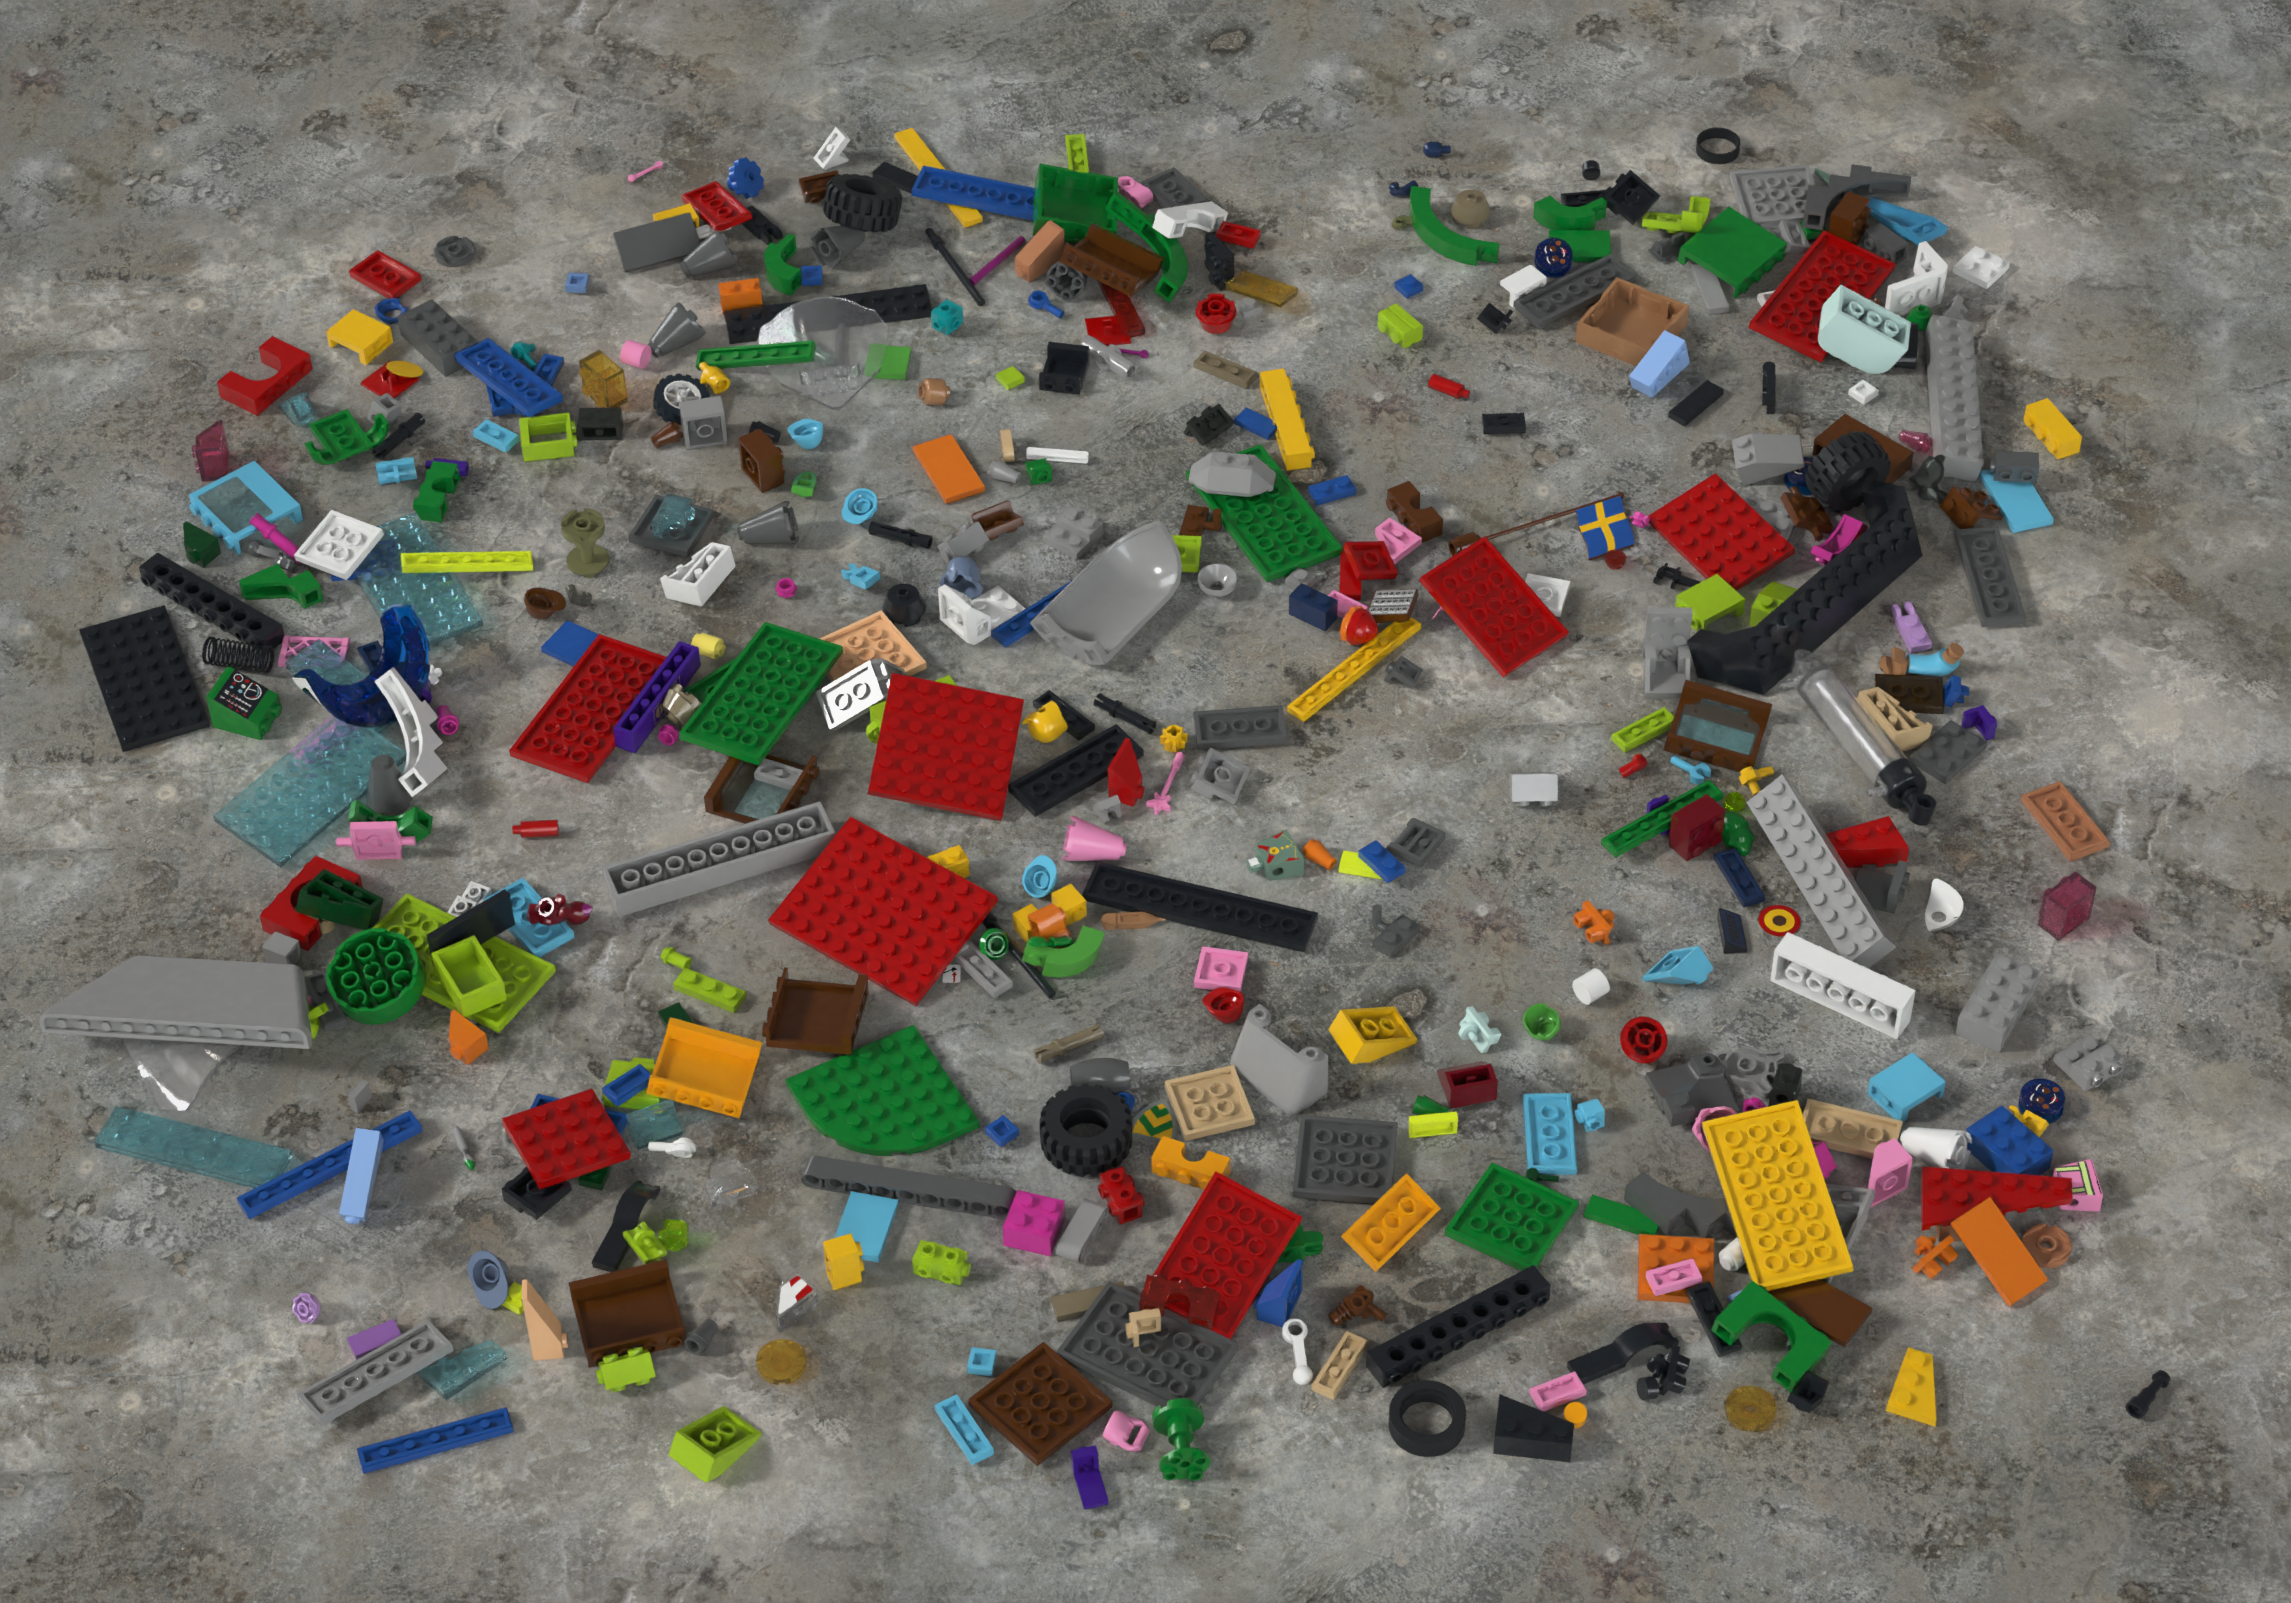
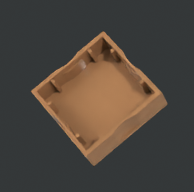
M1616 277L1603 292L1600 300L1577 323L1576 343L1637 366L1664 330L1675 336L1682 332L1688 324L1689 305L1664 295L1652 293L1641 286Z

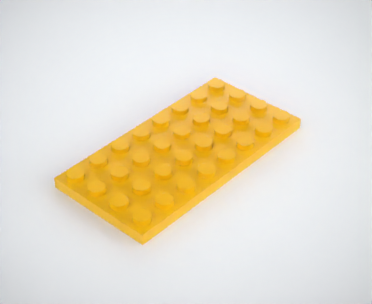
M1798 1100L1702 1122L1703 1131L1751 1281L1753 1280L1758 1285L1765 1287L1767 1291L1853 1272V1264Z

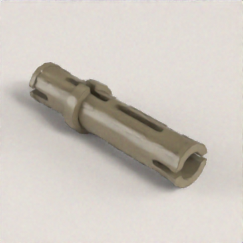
M1095 1024L1090 1028L1060 1040L1056 1038L1052 1040V1043L1034 1049V1056L1038 1059L1037 1062L1039 1064L1056 1056L1059 1058L1063 1057L1068 1051L1104 1038L1103 1030L1099 1024Z

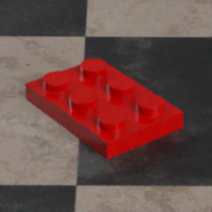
M379 250L349 270L351 278L386 298H398L422 281L420 273Z

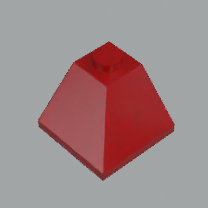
M1125 738L1108 767L1109 798L1118 795L1122 804L1134 807L1137 800L1143 797L1145 787L1142 786V774L1129 738Z

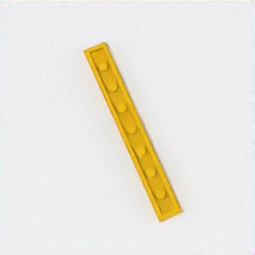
M913 128L895 133V140L920 171L923 165L945 170ZM946 203L964 228L983 222V217L977 209Z
M1410 617L1409 621L1403 623L1394 621L1377 634L1374 639L1363 645L1287 706V712L1305 722L1421 629V623Z

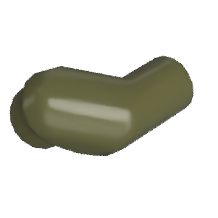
M1400 215L1392 221V227L1395 230H1402L1409 226L1413 227L1411 216Z

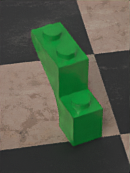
M277 563L238 580L242 597L245 600L288 598L298 602L303 609L323 601L320 584L309 570L288 578Z

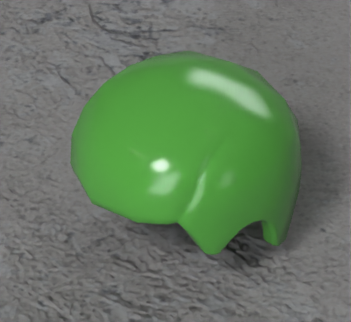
M1545 1003L1531 1005L1523 1016V1023L1528 1034L1540 1041L1552 1039L1559 1032L1562 1023L1556 1009L1548 1007Z

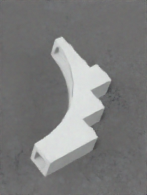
M393 667L374 682L385 695L400 724L407 754L404 771L398 780L413 797L448 768L434 752L443 742L429 726L439 717L425 700L422 702Z

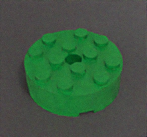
M386 928L367 929L352 935L335 950L336 954L331 964L327 966L326 982L333 999L347 1017L362 1024H384L407 1013L419 1000L426 981L424 963L411 941L403 934L387 931Z

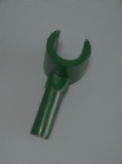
M1535 1168L1528 1169L1525 1175L1526 1178L1535 1182L1559 1181V1176L1539 1174V1171Z

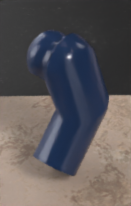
M1412 180L1405 186L1399 187L1398 182H1392L1388 186L1390 189L1389 193L1393 196H1408L1411 192V186L1418 187V184Z

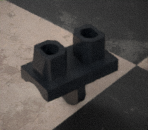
M1675 1344L1672 1345L1670 1353L1665 1355L1658 1353L1656 1357L1650 1358L1647 1362V1369L1653 1373V1377L1659 1378V1394L1663 1396L1668 1390L1680 1394L1686 1386L1687 1379L1677 1375L1676 1372L1684 1374L1688 1370L1690 1359L1679 1354L1680 1346Z

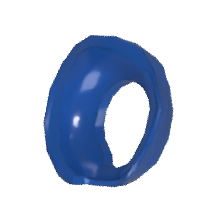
M397 298L381 300L375 306L376 316L387 324L398 322V317L390 318L384 316L388 311L399 310L402 312L400 315L407 312V307L402 306Z

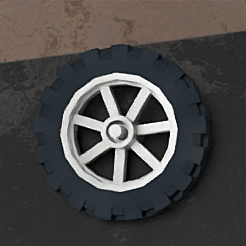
M678 373L672 376L671 374L666 379L662 378L659 384L656 385L653 396V408L656 409L658 416L663 417L662 420L665 422L669 421L671 424L676 422L681 425L679 402L708 398L710 393L706 390L707 387L704 383L701 384L697 378H691V375L686 374V376Z

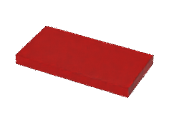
M717 181L681 195L682 201L685 204L691 203L696 214L714 231H724L753 219L751 212Z

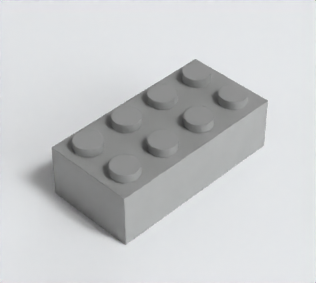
M1996 953L1958 1017L1956 1035L2000 1052L2036 992L2041 971Z

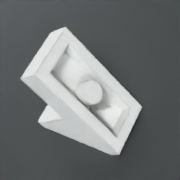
M835 127L815 155L814 160L824 170L849 161L848 157L842 152L850 141L849 137L840 128Z

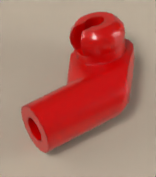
M1642 754L1634 755L1631 762L1618 769L1623 779L1644 769L1647 766V759Z

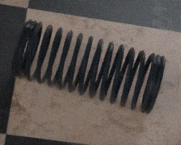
M208 637L203 645L202 659L207 665L239 668V670L243 669L244 671L268 674L274 663V649L272 646L267 645L263 647L262 645H253V643L249 644L248 642L244 644V642L240 643L234 640L230 642V640ZM212 643V653L210 656V647ZM207 646H208V660H209L208 662H207V660H206ZM269 649H270V662H269V666H268L267 670L265 671V668H266L267 663H268Z

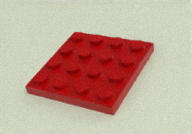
M593 1089L502 1118L503 1127L539 1189L631 1159L630 1150Z

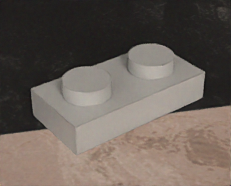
M764 758L754 772V778L791 791L803 770Z

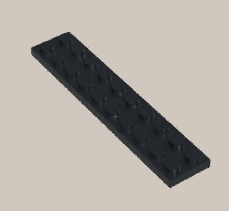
M922 284L724 311L729 343L735 344L783 337V331L788 326L793 327L800 334L837 330L839 325H844L845 328L931 317L932 307L927 286Z
M1096 862L1082 894L1087 902L1129 912H1145L1168 921L1305 952L1318 920V912L1102 862Z

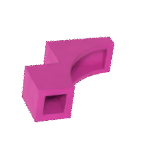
M1844 514L1831 536L1821 545H1814L1810 553L1816 557L1815 561L1825 566L1864 533L1868 526Z

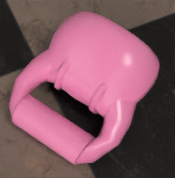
M1114 1411L1103 1432V1438L1109 1441L1110 1444L1119 1445L1127 1451L1137 1452L1141 1451L1150 1433V1429L1142 1420L1129 1417L1121 1411ZM1134 1426H1139L1140 1430L1133 1444L1130 1445L1127 1442Z

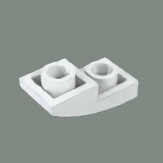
M470 881L462 897L457 895L447 913L455 917L460 916L484 902L485 898L491 896L493 893L491 888Z

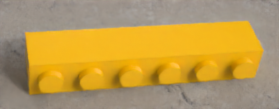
M1283 368L1260 372V390L1269 418L1272 419L1273 425L1277 427L1275 436L1286 471L1311 468L1312 459L1315 458L1314 447L1309 445V432H1305V420L1300 418L1301 409L1300 405L1296 404L1295 390H1291V377L1286 375Z

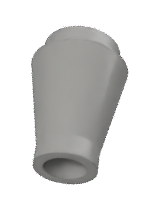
M994 459L991 462L987 473L991 476V479L1017 484L1021 475L1020 472L1000 459L998 461Z

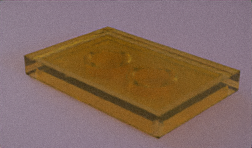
M1245 270L1228 281L1225 290L1277 307H1282L1298 294L1297 287Z

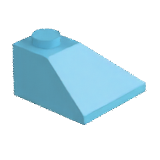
M1694 946L1671 950L1642 979L1647 982L1684 985L1695 983L1698 985L1708 978L1707 975L1714 968L1701 947Z

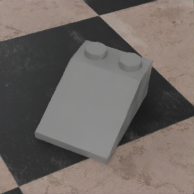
M1752 433L1732 440L1736 470L1744 486L1805 467L1800 435Z

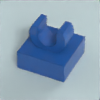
M1955 675L1951 676L1943 688L1944 705L1952 707L1955 702L1964 703V695H1970L1969 687L1961 685V677Z

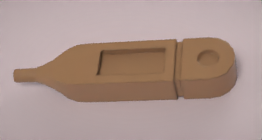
M1145 912L1107 913L1101 918L1102 927L1106 930L1148 928L1159 921H1165L1164 918H1159Z

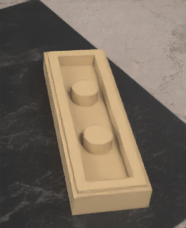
M1346 1330L1312 1383L1311 1390L1334 1400L1369 1346V1340Z

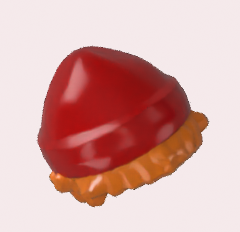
M1362 606L1350 607V610L1341 622V640L1348 642L1349 645L1358 646L1374 639L1378 634V626L1374 617Z

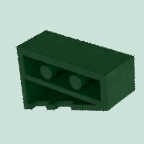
M323 869L300 890L295 912L367 930L379 921L384 898Z

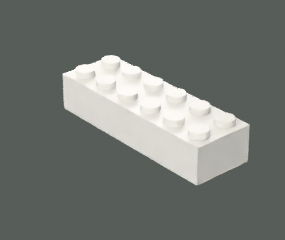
M1787 932L1774 950L1771 982L1895 1039L1900 1037L1909 1024L1915 990L1907 985L1896 982L1885 975L1874 972L1863 965L1852 962L1843 956L1830 952Z

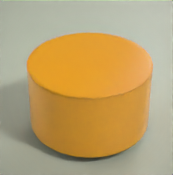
M1579 1402L1569 1403L1564 1410V1420L1574 1423V1428L1582 1427L1587 1420L1586 1407Z

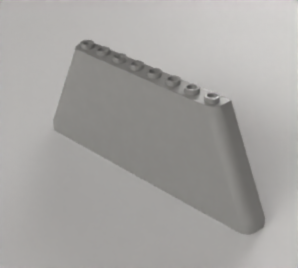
M133 956L45 1010L39 1019L41 1032L52 1034L309 1049L313 1044L305 976L302 969L293 964Z

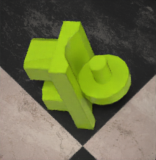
M643 1221L636 1228L624 1231L623 1237L644 1264L661 1261V1258L667 1255V1250L654 1235V1231Z

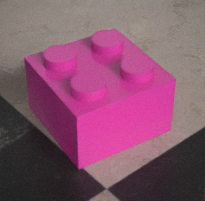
M1017 1190L1003 1225L1004 1246L1051 1257L1065 1221V1201Z

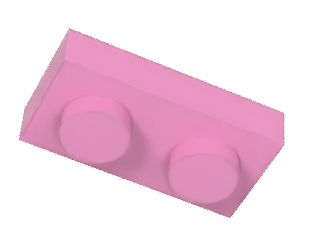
M1693 1259L1646 1271V1279L1655 1296L1702 1284V1276Z

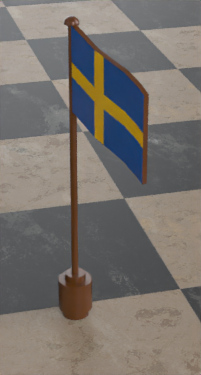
M1621 491L1616 495L1486 536L1488 540L1576 512L1578 527L1588 550V561L1634 546L1633 531L1624 513L1622 504L1624 493ZM1474 532L1454 537L1448 543L1449 551L1454 556L1481 538Z

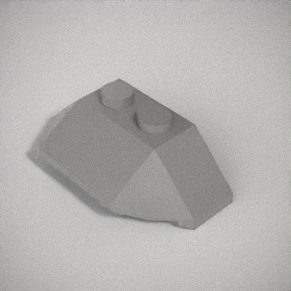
M1212 451L1191 465L1189 483L1194 484L1206 493L1251 497L1265 491H1273L1276 472L1255 455Z

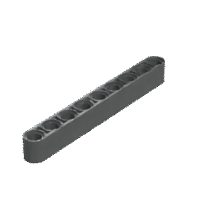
M810 1156L807 1159L801 1177V1182L813 1189L850 1194L853 1191L897 1199L900 1203L998 1219L1007 1218L1017 1193L1015 1189L1007 1186L821 1156Z

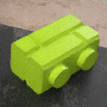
M1397 303L1379 312L1378 329L1382 333L1385 332L1389 335L1395 344L1398 343L1406 349L1413 343L1415 344L1422 340L1423 325Z

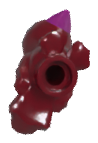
M558 893L556 897L541 898L538 904H529L527 919L531 924L540 922L542 925H555L566 919L573 925H580L588 921L593 907L581 901L567 903L565 896Z

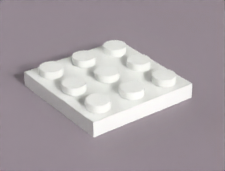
M331 510L297 550L294 557L298 562L347 580L384 536V532L381 528Z

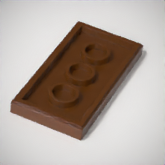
M1820 1279L1768 1291L1777 1300L1783 1301L1795 1314L1805 1318L1809 1325L1817 1331L1824 1333L1828 1339L1844 1348L1872 1313V1307Z

